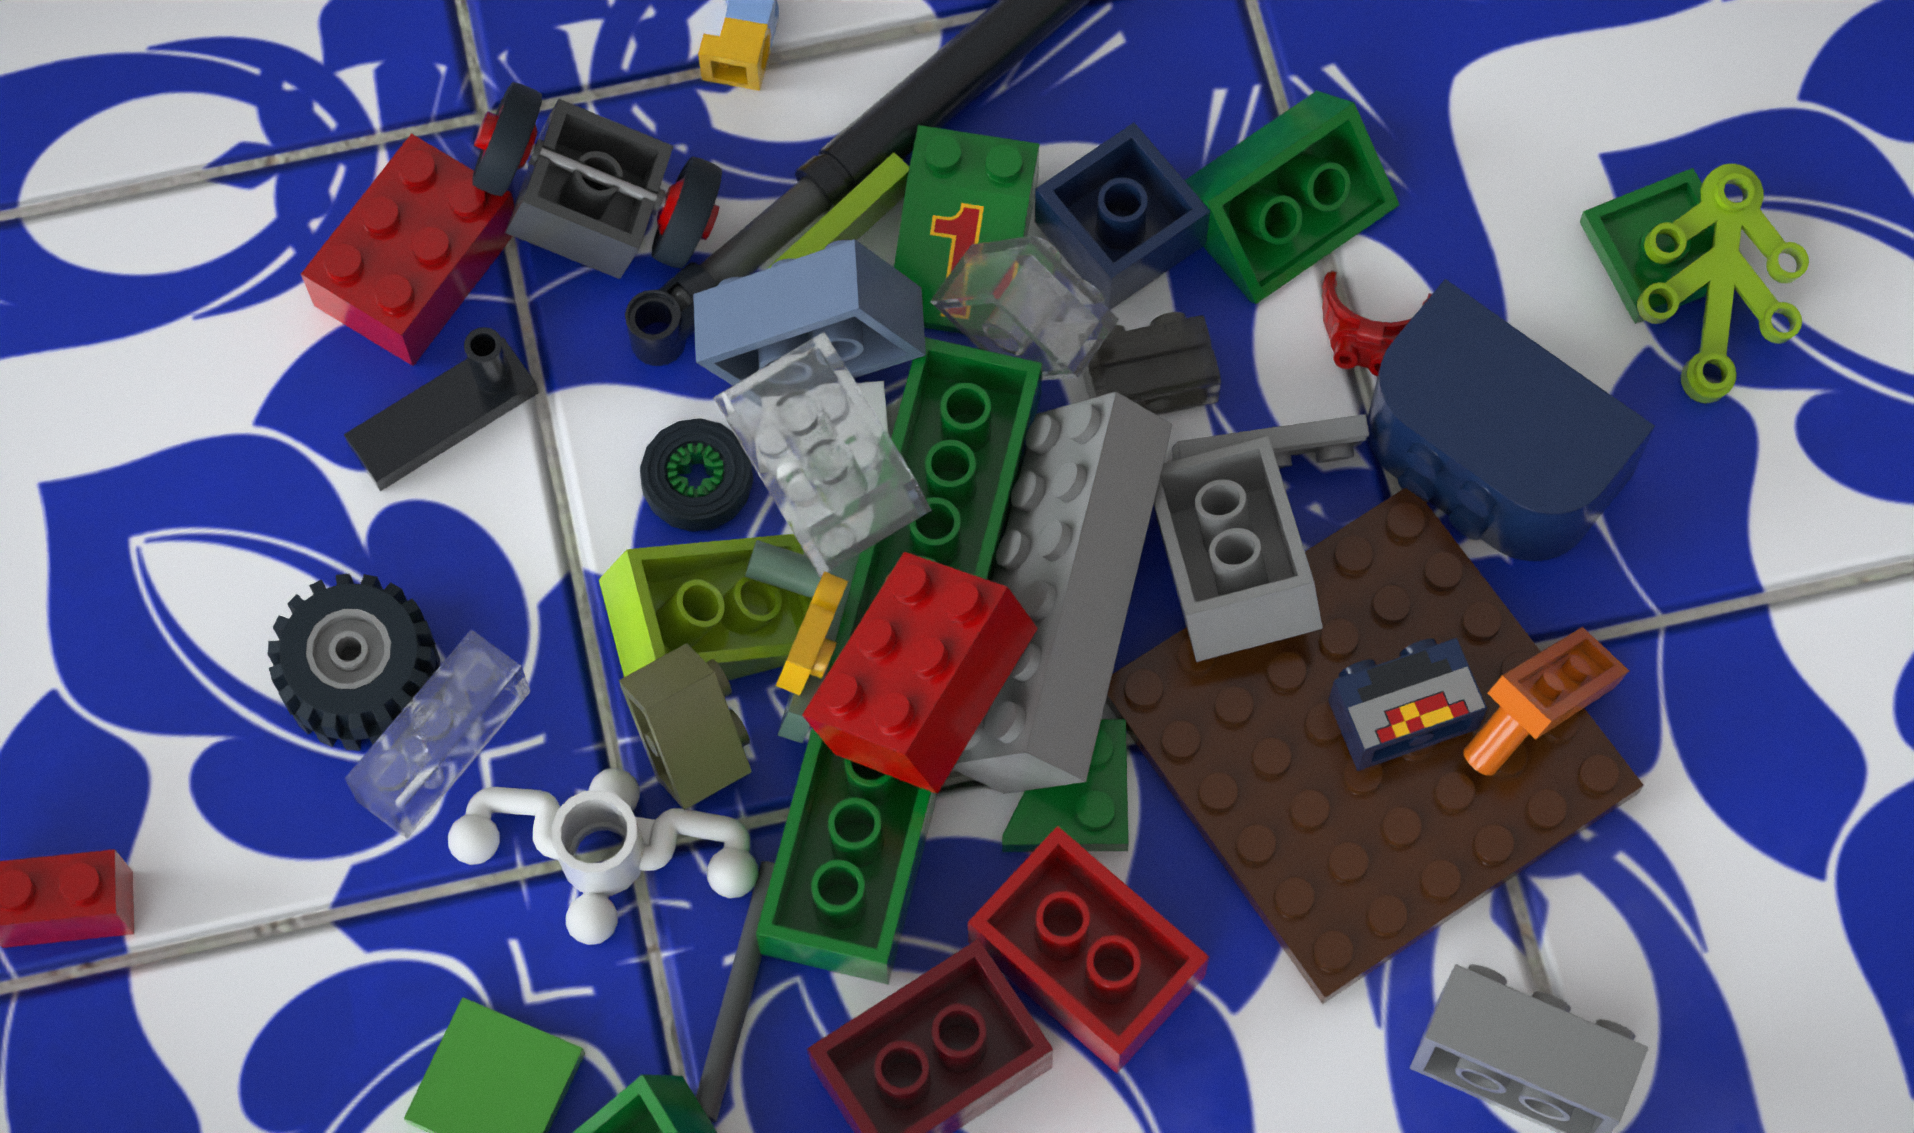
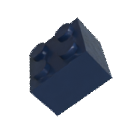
M1132 123L1035 188L1034 222L1108 311L1199 250L1207 242L1210 210L1135 123Z

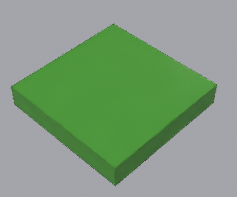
M462 997L403 1119L407 1124L428 1133H548L584 1058L585 1051L582 1047Z

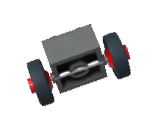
M512 82L507 88L496 114L487 111L474 142V146L480 148L481 152L472 177V185L493 195L503 196L511 184L516 171L522 168L529 155L531 156L505 233L620 279L640 249L651 214L656 215L658 212L656 219L658 227L652 244L651 256L663 264L682 269L690 260L700 239L707 240L713 229L719 212V206L715 205V201L721 184L722 169L704 159L691 157L682 168L675 184L671 185L666 192L660 189L674 147L673 145L561 99H558L540 132L539 138L534 144L538 132L535 123L542 104V94L523 84Z

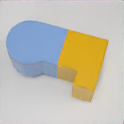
M725 0L727 11L720 36L703 33L698 52L702 81L760 91L779 19V5L777 0Z

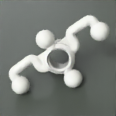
M619 768L605 769L593 778L588 791H583L570 797L561 807L553 795L542 790L507 787L484 788L476 792L470 799L465 815L453 823L448 833V847L454 857L469 865L482 864L494 856L500 843L498 828L491 820L492 813L535 816L533 842L537 850L546 857L559 860L567 880L580 892H583L568 908L566 927L573 938L587 945L600 944L612 936L618 923V913L614 904L609 900V896L628 889L639 877L641 870L654 871L664 867L673 856L678 834L724 842V848L713 855L707 867V880L711 888L719 895L729 899L742 897L753 889L759 876L758 864L749 853L750 835L746 827L739 820L723 815L689 809L684 810L683 808H671L664 811L656 820L635 817L632 811L638 803L640 788L636 779L629 772ZM609 830L618 833L625 839L621 850L614 857L602 863H586L576 859V851L580 842L593 832Z

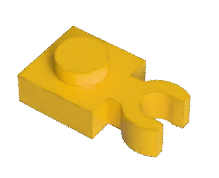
M823 572L775 686L800 696L810 674L822 679L837 642L825 637L847 586V580L828 572Z

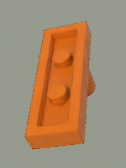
M1581 627L1500 677L1487 693L1500 707L1464 748L1463 754L1465 759L1478 772L1488 776L1494 775L1529 734L1535 740L1613 690L1629 670L1586 629Z

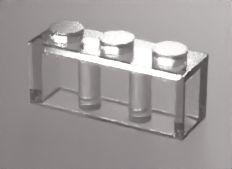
M471 629L345 777V781L357 802L408 839L531 692L522 666Z

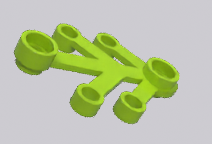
M1724 164L1711 171L1701 186V202L1673 223L1665 222L1657 225L1646 236L1644 242L1645 252L1652 261L1659 264H1668L1683 253L1688 240L1715 223L1711 250L1666 283H1654L1647 287L1637 300V310L1640 316L1649 323L1660 324L1676 313L1679 303L1708 283L1700 353H1697L1688 360L1681 372V384L1685 393L1691 399L1700 403L1718 401L1731 391L1736 382L1735 365L1727 356L1734 289L1759 320L1760 332L1768 341L1777 344L1787 342L1800 331L1802 326V316L1799 310L1790 303L1778 302L1740 253L1741 229L1767 258V272L1772 279L1779 283H1791L1802 276L1809 266L1808 254L1801 245L1794 242H1785L1760 210L1764 199L1762 184L1752 170L1739 164ZM1733 184L1738 186L1743 194L1742 202L1730 201L1724 192L1725 185ZM1658 234L1669 235L1675 243L1674 252L1666 253L1660 250L1656 244V236ZM1786 253L1795 259L1797 267L1795 272H1787L1780 267L1778 262L1780 254ZM1649 295H1662L1668 304L1667 311L1665 313L1655 312L1649 305ZM1774 313L1782 314L1788 319L1790 328L1787 333L1779 332L1773 327L1771 318ZM1704 364H1714L1720 369L1722 374L1720 383H1711L1705 379L1703 375Z

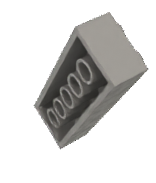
M1118 392L1035 414L1034 421L1026 435L1027 448L1019 479L1012 489V506L1004 537L997 547V564L992 582L1007 586L1038 629L953 767V770L1003 794L1086 782L1173 426L1172 423Z

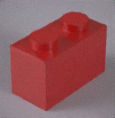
M115 849L0 861V946L2 948L134 934L133 871Z

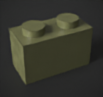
M686 643L618 680L657 781L684 810L752 772L743 749L744 746L750 743L749 735L738 715L728 708L725 697L732 693L731 686L724 671L714 659L705 662Z

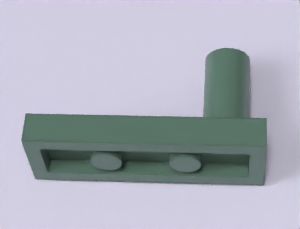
M756 540L745 577L813 598L824 571L847 580V586L825 637L836 642L861 548L838 541L831 559L827 563ZM829 664L822 679L811 674L809 675L800 696L790 692L777 736L799 743L803 742L810 724L804 719L802 714L825 679Z

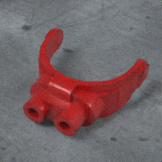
M1327 272L1322 286L1323 322L1330 338V346L1334 352L1333 361L1342 369H1351L1356 365L1368 368L1373 375L1378 377L1381 362L1387 348L1411 319L1391 323L1373 321L1355 314L1341 303L1335 293L1337 272ZM1428 293L1427 299L1423 302L1422 306L1430 298L1431 293Z

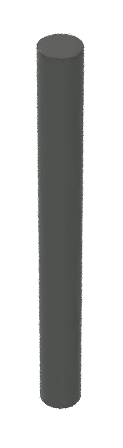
M761 862L759 876L754 886L696 1093L698 1102L711 1122H716L763 956L759 950L756 930L775 865L773 862Z

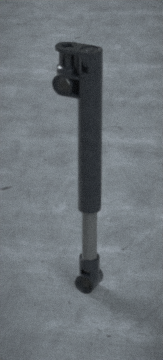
M998 0L822 147L819 150L818 156H812L797 168L795 176L798 183L700 265L690 262L658 290H647L634 296L627 305L625 319L632 351L636 357L645 364L652 366L668 365L677 360L684 351L686 339L695 332L693 294L716 287L722 280L727 278L751 275L823 213L827 214L892 153H895L902 160L911 154L914 148L918 125L934 128L944 126L1091 0ZM654 322H663L670 325L659 334L652 335L642 331L645 326Z

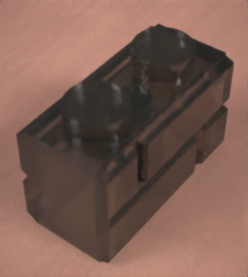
M1170 312L1156 317L1151 321L1150 326L1126 331V328L1122 325H1108L1092 332L1089 337L1090 339L1081 340L1080 368L1089 399L1118 392L1156 415L1218 402L1221 377L1203 315L1186 318V315L1182 312Z

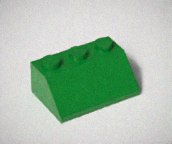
M1315 91L1184 180L1210 210L1207 242L1203 247L1247 299L1254 304L1265 299L1400 205L1355 103L1320 91Z

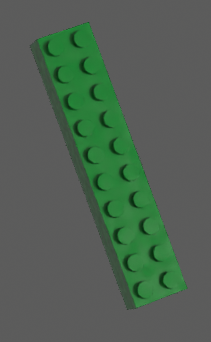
M925 337L926 355L912 360L837 634V644L832 654L827 674L884 585L886 577L892 572L904 552L990 581L993 580L997 564V547L1005 534L1012 506V489L1019 479L1027 448L1026 435L1034 421L1041 397L1042 363ZM812 728L756 930L760 953L889 985L938 794L835 755Z

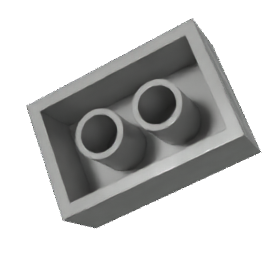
M1269 436L1163 463L1153 507L1196 662L1323 629L1315 583Z
M1455 964L1437 1000L1409 1069L1556 1133H1612L1621 1121L1649 1047L1634 1041L1635 1034L1621 1024L1605 1019H1598L1596 1023H1592L1571 1014L1570 1005L1558 997L1544 992H1533L1530 996L1506 986L1507 979L1493 969L1477 964H1470L1467 969Z

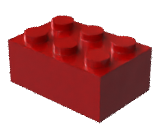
M411 133L302 271L301 276L313 305L414 366L513 237L505 233L515 206L512 193L507 190L503 196H498L472 185L474 170Z
M904 552L802 716L835 755L938 794L1038 628L1007 586Z
M1059 826L1047 836L968 921V943L971 944L979 938L1005 976L1115 1073H1118L1202 981L1205 977L1209 956Z

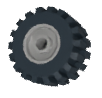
M350 573L336 575L337 585L326 588L321 579L309 585L313 595L304 601L296 594L287 603L292 612L289 619L278 615L273 629L279 640L269 641L267 652L274 665L269 667L272 682L298 726L308 735L314 731L321 743L333 747L336 740L341 739L346 750L357 751L361 750V739L369 738L374 749L388 745L384 734L395 729L400 738L411 732L412 728L407 719L414 714L423 720L430 710L426 696L437 695L440 683L435 671L441 670L440 657L435 647L436 643L430 628L412 598L407 601L403 590L391 582L383 589L378 577L364 574L361 584H354Z

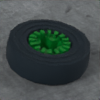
M702 418L678 421L661 430L646 447L640 465L643 496L654 514L672 527L692 532L715 529L732 520L747 503L753 484L750 454L740 437L723 424ZM693 464H703L706 474L713 477L703 479L701 486H697L698 488L694 489V486L689 488L688 479L680 475L690 474Z

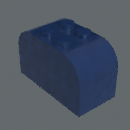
M1445 279L1393 340L1383 356L1367 417L1369 432L1367 438L1375 458L1386 471L1398 479L1399 486L1402 489L1407 488L1426 503L1429 501L1447 514L1451 524L1461 534L1472 540L1482 539L1488 545L1509 557L1526 561H1542L1568 552L1586 535L1633 476L1655 425Z

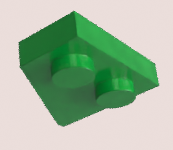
M1101 719L1086 782L1024 791L1002 835V852H1033L1057 826L1086 851H1128L1125 719Z

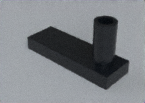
M482 327L471 331L464 341L467 359L343 434L348 446L379 491L384 490L539 393L534 379L504 337H500L495 330Z

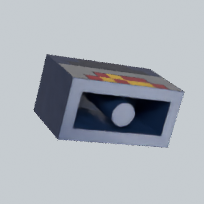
M1432 638L1424 639L1404 648L1399 653V658L1376 665L1373 659L1363 660L1346 667L1339 673V678L1333 682L1328 702L1357 771L1479 729L1487 706L1457 638L1437 644L1436 640Z

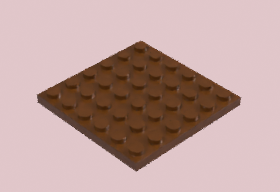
M1407 488L1402 489L1305 551L1315 583L1323 629L1196 662L1188 630L1185 627L1113 673L1105 701L1117 719L1126 720L1127 733L1322 1004L1639 794L1644 786L1585 708L1536 740L1529 734L1492 776L1478 772L1467 762L1463 754L1464 748L1500 707L1487 693L1502 675L1541 651L1428 504ZM1432 638L1436 640L1437 644L1457 638L1487 706L1479 729L1357 771L1328 702L1333 682L1339 678V673L1346 667L1363 660L1373 659L1376 665L1399 658V653L1404 648L1424 639Z

